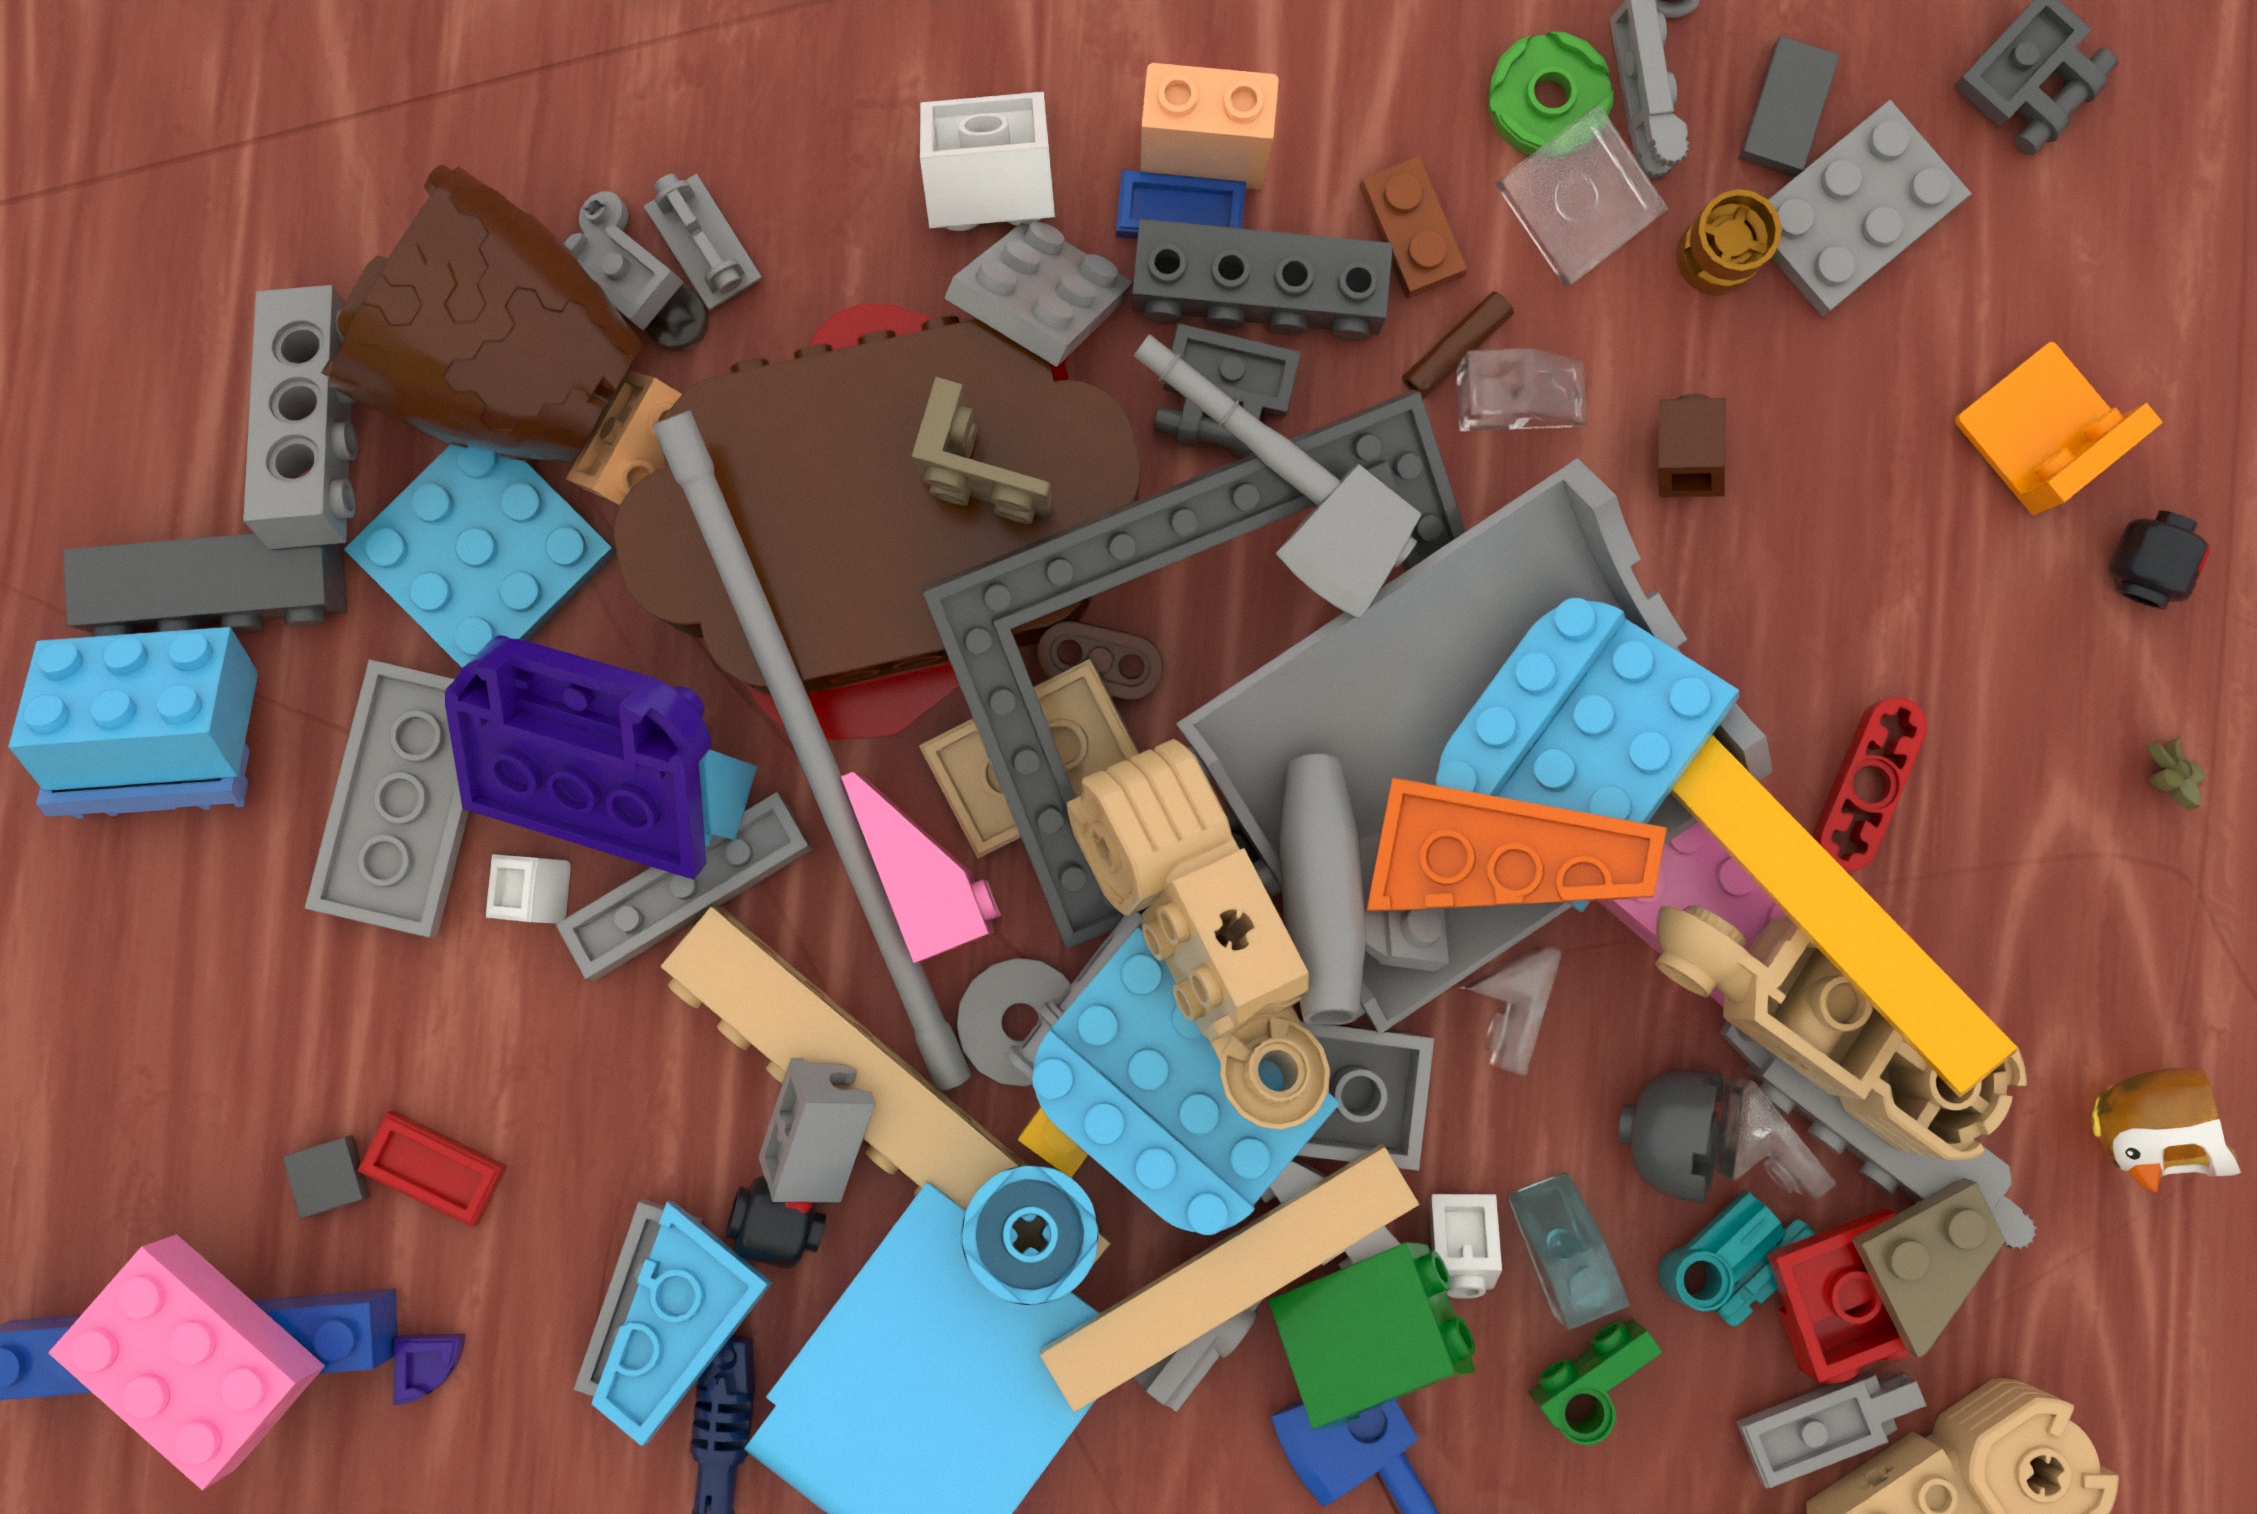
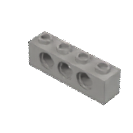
M333 285L256 291L243 522L268 549L346 543L347 518H352L355 514L356 501L352 484L349 481V460H355L358 452L357 436L351 423V403H357L358 401L329 387V377L321 373L326 363L338 354L345 339L338 331L337 319L345 303ZM311 468L307 474L299 477L301 473Z

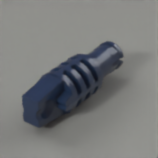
M732 1335L698 1379L696 1403L694 1405L695 1416L692 1425L693 1436L690 1444L692 1458L699 1463L692 1514H735L733 1509L738 1465L743 1463L745 1457L749 1454L744 1448L749 1443L751 1435L753 1399L755 1397L753 1339L746 1336Z

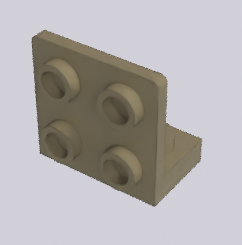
M935 377L912 453V459L922 483L931 485L929 494L958 505H968L970 497L996 504L993 511L995 514L1023 524H1032L1034 516L1049 519L1053 508L1051 484L1049 482L969 459L978 429V424L972 422L974 409L968 407L963 384Z

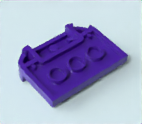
M503 635L493 637L460 670L456 679L446 688L445 709L462 809L693 880L707 864L699 761L712 747L709 731L702 719L704 705L695 692L682 686L672 688L656 678Z

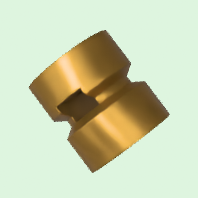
M1735 189L1722 192L1705 206L1678 242L1676 259L1681 275L1691 287L1704 294L1720 296L1735 292L1746 284L1772 258L1780 245L1782 226L1778 212L1768 199L1754 191Z

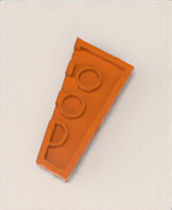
M1392 778L1366 911L1384 912L1654 898L1667 827Z

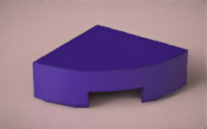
M465 1334L400 1335L395 1338L393 1405L416 1401L443 1384L453 1373L461 1358Z

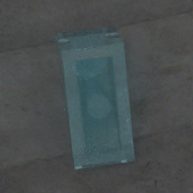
M1567 1172L1507 1194L1553 1315L1570 1330L1630 1306L1606 1242Z

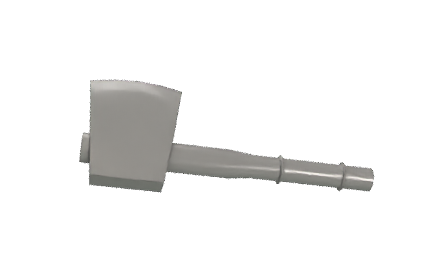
M1149 334L1133 356L1157 374L1159 381L1163 379L1214 419L1218 423V427L1223 426L1237 437L1264 464L1317 505L1276 554L1315 593L1335 607L1361 619L1394 566L1398 567L1416 545L1417 541L1410 535L1422 514L1359 464L1349 470L1339 480L1286 437L1250 414L1239 405V400L1234 401L1183 361L1180 358V353L1176 355Z

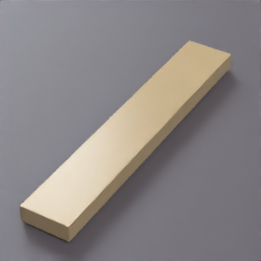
M1382 1143L1040 1349L1039 1355L1073 1412H1076L1420 1204Z

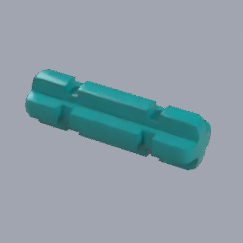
M1794 1219L1783 1228L1787 1234L1769 1252L1813 1236L1816 1233L1803 1221ZM1766 1254L1734 1284L1732 1295L1727 1302L1714 1310L1732 1327L1739 1326L1754 1312L1749 1307L1751 1304L1757 1301L1758 1304L1762 1305L1778 1290Z

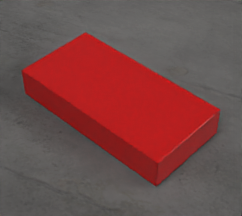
M396 1111L386 1112L357 1171L462 1223L474 1227L479 1224L507 1165Z

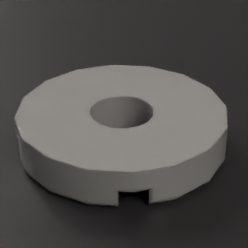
M1014 958L993 964L973 979L960 1001L957 1030L963 1052L976 1069L1000 1084L1022 1087L1033 1085L1032 1080L1013 1066L1005 1055L1011 1046L1019 1047L1024 1040L1014 1039L1007 1034L1003 1026L1004 1013L1010 1006L1023 1003L1033 1007L1038 1013L1040 1020L1042 1016L1039 1010L1045 1002L1049 1003L1052 999L1058 1001L1070 987L1071 982L1062 972L1047 963L1024 958Z

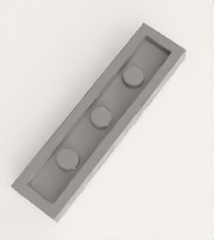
M776 792L744 811L735 840L712 835L710 845H705L707 864L694 880L651 867L557 923L556 926L585 980L592 982L598 980L696 921L711 906L724 904L812 851L813 848L784 797Z

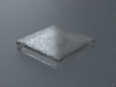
M1600 105L1591 108L1494 183L1564 286L1572 285L1669 209Z

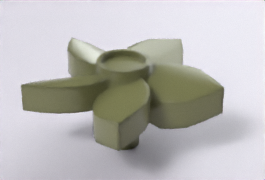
M2180 737L2169 741L2166 749L2158 742L2147 745L2154 760L2164 769L2150 775L2149 780L2154 787H2158L2159 790L2170 791L2174 800L2188 810L2199 807L2200 791L2197 784L2203 781L2206 775L2199 765L2189 762L2183 757Z

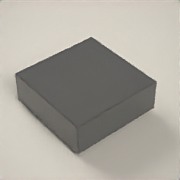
M353 1135L283 1156L300 1219L370 1197L364 1174L357 1171L361 1163Z

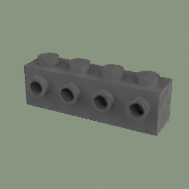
M1140 219L1132 292V311L1144 312L1146 319L1161 323L1179 322L1181 316L1206 318L1208 325L1224 329L1241 328L1244 326V322L1269 324V330L1280 334L1298 335L1305 333L1307 328L1332 330L1331 335L1342 340H1366L1369 338V334H1379L1386 320L1393 243Z

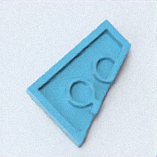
M674 1201L666 1202L659 1221L661 1227L649 1258L644 1261L637 1280L639 1286L625 1323L619 1328L591 1403L640 1446L650 1442L773 1283Z

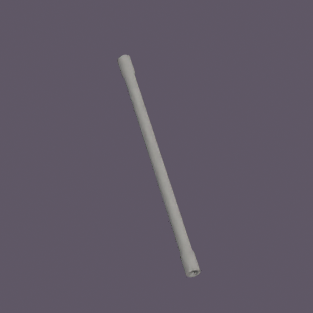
M691 410L657 422L652 427L676 482L683 488L914 1028L916 1044L934 1086L938 1091L957 1087L971 1077V1071L952 1026L942 1014L921 962L913 963L843 784L840 770L716 480L713 461Z

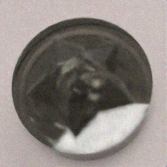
M681 285L645 329L660 347L674 352L686 351L698 345L705 337L709 327L708 311L702 300L693 290Z

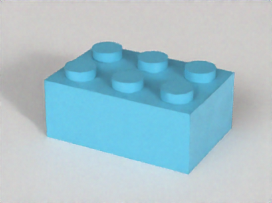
M231 627L36 641L8 748L43 791L238 777L258 671Z

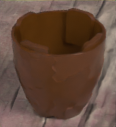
M441 164L429 174L424 184L426 192L430 195L429 199L397 243L390 257L386 258L378 255L363 270L337 319L338 331L345 339L338 354L326 363L321 373L329 377V387L375 411L409 425L421 434L465 448L472 446L497 452L502 457L515 460L531 461L532 459L573 463L643 344L629 323L613 306L601 286L578 262L579 258L531 213H525L507 200L500 192L490 188L459 166L454 170H450Z

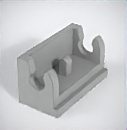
M803 1058L790 1059L759 1154V1161L768 1184L772 1202H841L874 1110L875 1101L870 1091L853 1088L842 1090L836 1088L831 1083H853L857 1074L856 1069L842 1064L805 1063Z

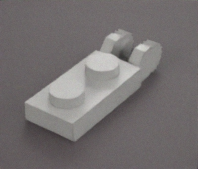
M1624 0L1610 17L1609 21L1628 135L1631 136L1634 158L1638 160L1635 164L1638 165V172L1641 171L1643 173L1642 176H1647L1649 180L1651 178L1657 180L1659 177L1663 178L1673 169L1672 165H1677L1687 156L1686 152L1689 151L1688 144L1690 143L1686 140L1688 136L1687 124L1673 114L1677 100V84L1673 73L1667 71L1663 47L1667 37V25L1664 14L1660 10L1657 11L1655 0Z

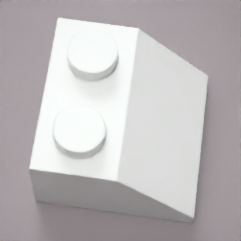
M1044 92L920 102V163L929 228L945 227L952 231H966L984 223L1007 221L1012 225H1019L1020 223L1030 225L1032 222H1038L1041 218L1055 217Z

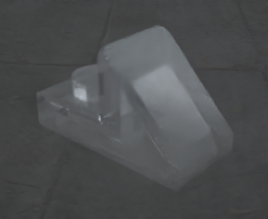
M1537 946L1460 987L1507 1002L1505 1014L1496 1013L1487 1034L1485 1048L1493 1052L1490 1061L1491 1065L1526 1076L1562 954L1561 950Z
M1734 1076L1725 1086L1717 1159L1718 1174L1730 1180H1736L1767 1155L1769 1159L1763 1163V1166L1781 1189L1787 1194L1796 1190L1800 1194L1818 1200L1837 1183L1754 1080Z

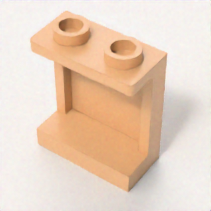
M1160 63L1149 64L1147 67L1142 117L1140 172L1245 181V189L1263 190L1274 137L1278 77L1275 74Z

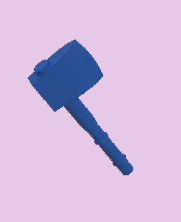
M1302 1399L1271 1416L1279 1442L1290 1464L1306 1488L1323 1507L1339 1499L1378 1472L1402 1514H1439L1403 1452L1419 1439L1396 1400L1359 1414V1419L1334 1428L1312 1430Z

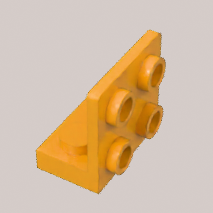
M2049 342L2041 347L1955 417V424L2032 516L2065 503L2163 423L2147 402L2124 414H2121L2116 407L2110 409L2054 342Z

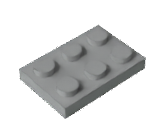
M1889 100L1769 199L1778 212L1782 226L1780 245L1772 259L1823 317L1972 193L1896 105Z
M1032 222L1030 225L1020 223L953 276L944 299L1057 367L1123 304L1133 282L1119 274L1117 267L1106 258L1095 254H1086L1066 242L1063 234L1055 227L1043 222Z

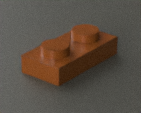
M1420 155L1362 178L1359 187L1383 242L1393 243L1391 263L1406 298L1465 275L1468 268Z

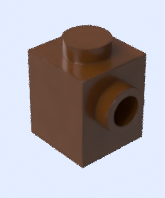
M1687 394L1677 399L1660 400L1658 445L1659 497L1725 496L1726 398H1710L1702 394Z

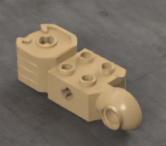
M1172 739L1156 746L1154 751L1149 749L1133 756L1130 761L1124 760L1108 767L1106 772L1101 770L1083 778L1082 786L1084 790L1082 795L1067 803L1068 815L1074 836L1103 894L1119 912L1129 916L1147 908L1141 914L1146 922L1142 925L1145 942L1157 960H1165L1176 982L1173 985V995L1181 1013L1188 1021H1196L1202 1035L1209 1039L1221 1062L1220 1078L1226 1098L1239 1115L1259 1127L1283 1130L1303 1124L1319 1111L1328 1093L1330 1068L1324 1048L1311 1031L1302 1026L1293 1008V1005L1301 1000V995L1309 990V972L1245 848L1240 850L1231 834L1228 818L1197 758L1185 745ZM1260 1060L1271 1061L1280 1069L1283 1076L1281 1091L1271 1090L1262 1083L1258 1073Z
M1664 905L1659 910L1656 929L1662 953L1655 962L1658 969L1671 980L1697 995L1708 997L1714 987L1724 994V1019L1829 1095L1839 1096L1845 1112L1900 1151L1945 1160H1966L1983 1155L1985 1151L1982 1144L1974 1142L1973 1139L1981 1134H1991L2006 1117L2013 1096L2006 1095L2007 1085L2027 1086L2026 1069L2018 1048L2015 1054L1960 1098L1785 913L1773 918L1768 926L1754 939L1749 948L1745 950L1743 946L1747 941L1744 935L1733 925L1706 909L1691 906L1685 912L1678 908Z
M1993 1378L1940 1413L1932 1434L1924 1438L1911 1431L1806 1502L1807 1514H2110L2118 1492L2119 1474L2100 1465L2097 1452L2089 1437L2079 1426L2069 1420L2074 1410L2073 1404L2022 1381L2008 1378Z

